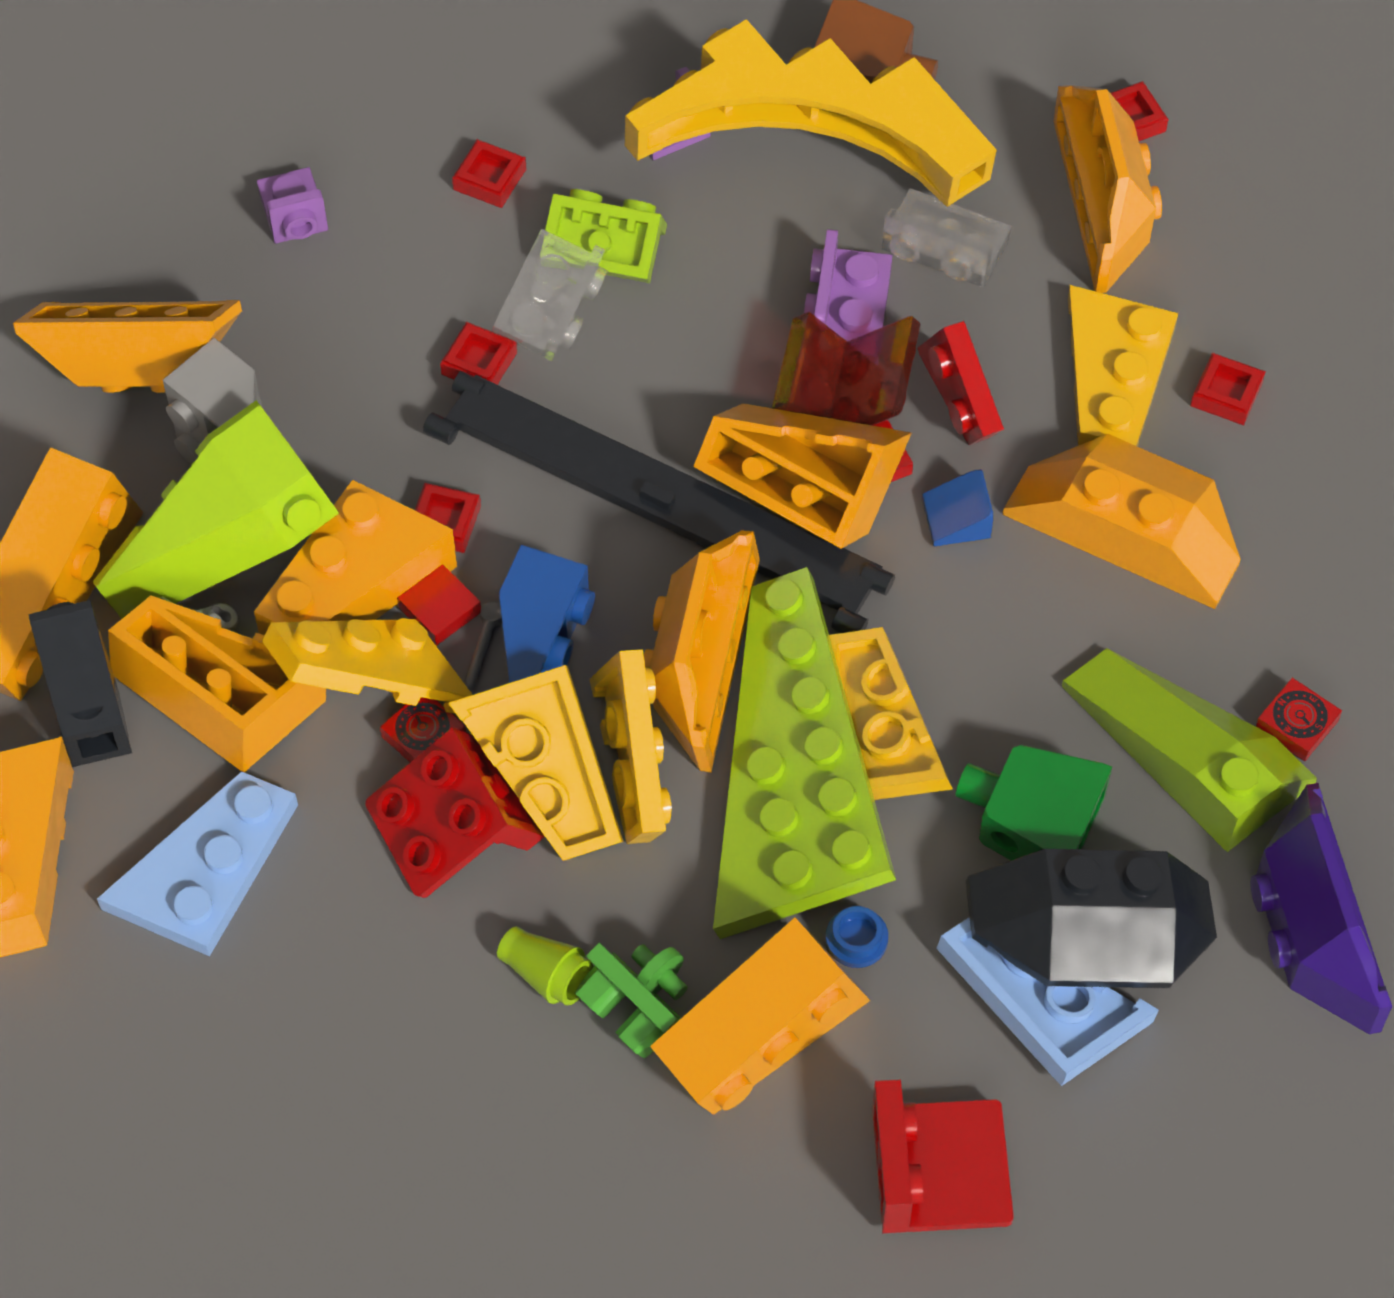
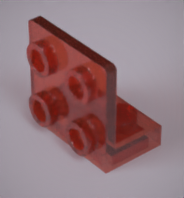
M811 312L794 317L772 408L865 425H874L899 415L906 401V391L913 359L916 354V344L921 323L913 316H909L846 341Z

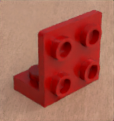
M453 727L365 801L366 808L413 894L421 898H427L493 843H503L528 851L545 837L504 777L483 752L482 747L474 736Z
M901 1079L875 1081L872 1119L882 1234L1010 1226L1013 1222L1014 1214L1001 1102L993 1099L915 1104V1102L903 1103Z

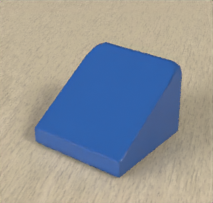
M982 469L970 471L922 493V501L934 547L991 538L993 510Z

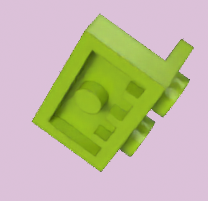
M571 189L569 196L553 194L539 256L543 263L650 283L660 235H665L667 223L663 216L655 213L656 206L632 199H625L622 207L602 203L603 197L601 195L580 189Z

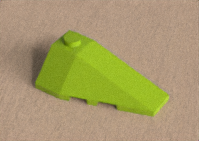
M257 400L205 437L195 450L198 457L179 482L172 480L161 494L164 499L161 505L145 525L136 526L93 580L96 588L121 619L150 595L157 598L164 596L176 604L289 550L339 514Z
M1108 648L1062 681V688L1226 852L1230 851L1298 798L1306 785L1316 783L1317 777L1273 735Z

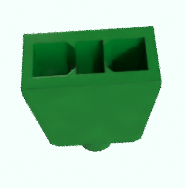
M1018 745L1012 748L1001 775L968 762L959 780L955 797L985 808L979 840L984 846L1010 861L1045 848L1083 849L1105 799L1112 766L1101 762Z

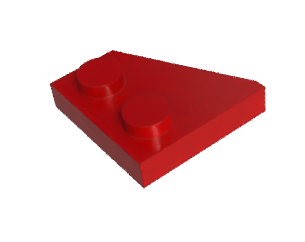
M965 321L942 328L917 348L925 367L948 407L950 419L955 430L959 434H963L968 445L989 439L1004 430Z

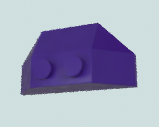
M1319 783L1308 784L1264 849L1257 873L1252 875L1250 880L1252 899L1258 912L1266 911L1272 930L1268 933L1270 956L1276 968H1284L1290 989L1367 1034L1380 1033L1393 1006L1367 934L1323 801Z

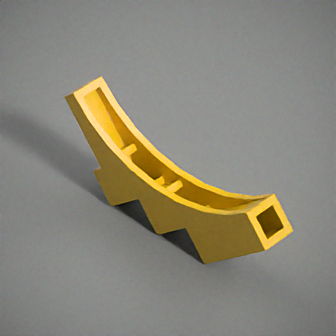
M747 19L731 29H720L708 38L706 43L702 45L701 70H691L685 73L676 81L673 87L655 98L647 97L640 100L625 115L624 146L637 161L673 143L715 131L751 127L801 129L843 139L883 156L917 178L946 207L991 179L997 151L915 57L897 68L890 66L884 69L870 84L831 38L815 48L806 47L800 50L786 65Z

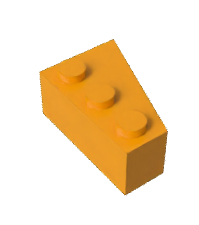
M743 403L713 416L693 467L842 549L869 534L912 433Z
M352 480L334 504L339 514L311 534L255 609L254 614L259 634L265 635L271 622L378 619L395 605L398 607L397 597L442 564L450 572L457 567L453 529Z
M152 595L108 630L110 664L114 677L242 772H246L326 702V688L290 682L263 644L262 640L265 635L255 633L252 639L221 628L220 619Z
M62 737L0 752V958L44 947L48 944L58 879L56 870L60 841L64 840L66 821L64 815L68 789L72 788L74 770Z
M793 918L650 1047L700 1106L715 1115L721 1109L727 1111L737 1106L749 1095L754 1085L871 1000L817 939L796 918Z

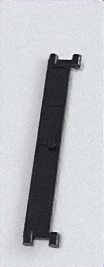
M460 371L452 385V391L461 395L446 418L432 412L424 423L423 433L443 443L452 444L458 431H463L706 548L741 530L754 532L760 557L757 572L774 579L808 567L814 579L820 602L838 610L831 627L841 633L865 630L869 619L859 615L858 612L872 590L886 596L895 580V574L882 569L883 566L845 548L840 549L807 530L478 375L473 376Z

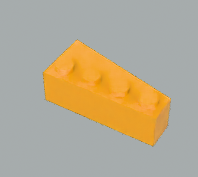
M51 447L0 542V693L18 701L23 699L29 688L39 681L43 673L28 614L45 611L58 603L87 601L96 587L93 580L126 540L144 513L112 472Z

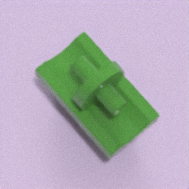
M599 942L586 955L595 966L587 973L576 989L575 994L603 1019L627 996L638 1008L615 1033L633 1052L645 1059L654 1052L650 1046L681 1019L657 993L664 989L674 1000L684 995L688 986L676 975L683 965L684 958L674 947L666 948L655 955L645 944H642L631 955V958L642 968L640 974L637 975L616 953H611Z

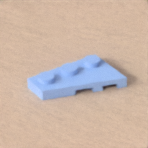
M241 771L97 898L100 909L210 957L298 806L296 794Z
M967 918L941 935L936 948L1061 1086L1152 1024L1159 1012L1157 1008L1139 998L1135 1004L1109 987L1046 986L1011 964L990 945L985 947L972 939L970 918Z

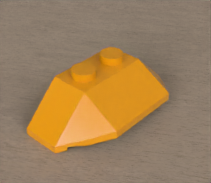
M1075 85L1058 86L1053 122L1094 290L1106 293L1149 244L1154 219H1160L1162 215L1161 194L1158 186H1150L1148 175L1150 174L1151 160L1147 143H1139L1134 121L1107 89Z
M240 300L42 302L13 322L15 333L77 387H101L102 391L106 393L121 392L131 387H150L152 392L164 393L163 379L213 338L220 342L242 312Z
M1110 434L1103 435L1028 466L1003 509V515L1213 609H1216L1241 560L1213 479Z
M741 530L699 552L671 575L667 596H659L654 608L653 628L654 631H658L654 650L646 649L644 652L645 667H650L655 677L656 696L653 703L654 709L699 771L712 773L749 610L751 587L754 586L760 557L755 535L752 531Z

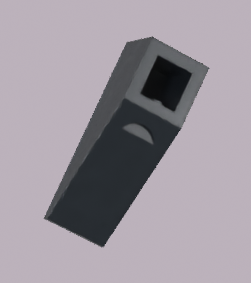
M91 600L79 603H58L45 611L28 614L62 739L72 767L131 754L132 749L120 693Z

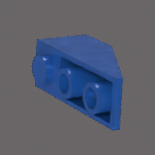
M524 545L520 546L499 591L509 683L564 665L568 666L574 646V641L570 638L577 624L585 625L595 602V592L589 590L587 565Z

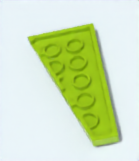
M808 567L751 587L713 930L719 939L896 880L817 589Z

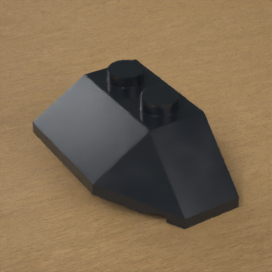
M1045 848L969 875L965 881L972 939L985 947L990 945L1011 964L1046 986L1170 988L1217 938L1208 880L1167 851Z

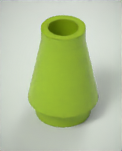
M518 926L512 927L505 933L497 949L498 959L514 969L550 1004L561 1002L569 1006L577 1002L580 998L575 994V991L587 973L594 967L593 963L585 958L582 948L529 933Z

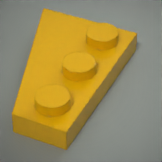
M1070 285L1068 312L1071 319L1070 340L1071 355L1074 361V398L1078 445L1110 434L1138 446L1174 334L1178 313Z

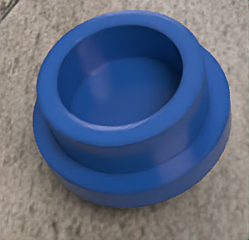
M862 906L848 907L835 914L828 923L825 937L826 946L830 955L840 964L851 968L867 967L876 963L884 955L888 945V929L883 919L871 909Z

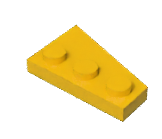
M416 619L271 622L262 640L290 682L357 695L363 690L364 686L391 692L395 702L417 706L421 697L444 701L445 711L454 714L456 713L449 703L473 695L428 636L426 629Z
M879 627L829 635L874 800L953 790L884 628Z
M643 649L619 651L589 681L593 697H605L606 700L605 720H601L600 723L604 745H610L611 748H617L619 760H616L613 765L612 782L626 844L648 843L666 832L665 824H668L671 819L670 795L666 787L660 786L658 764L663 760V738L660 729L653 727L650 704L654 703L656 696V683L653 670L650 667H645Z
M564 665L449 703L563 861L624 842L568 666Z

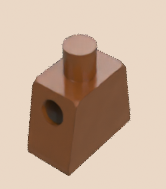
M858 0L832 1L815 47L831 38L870 84L884 69L890 66L897 68L914 57L934 80L937 74L938 60L912 54L914 26L909 20Z

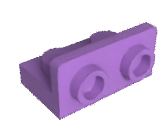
M827 229L824 249L814 248L811 262L810 282L819 283L818 293H807L804 309L803 327L813 328L812 351L879 358L893 255L837 249L838 230Z

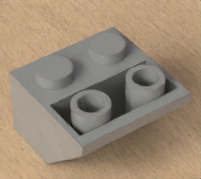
M215 338L163 379L169 404L166 407V412L174 424L177 437L174 440V444L181 456L191 465L198 457L195 450L208 434L255 400L262 407L255 370Z

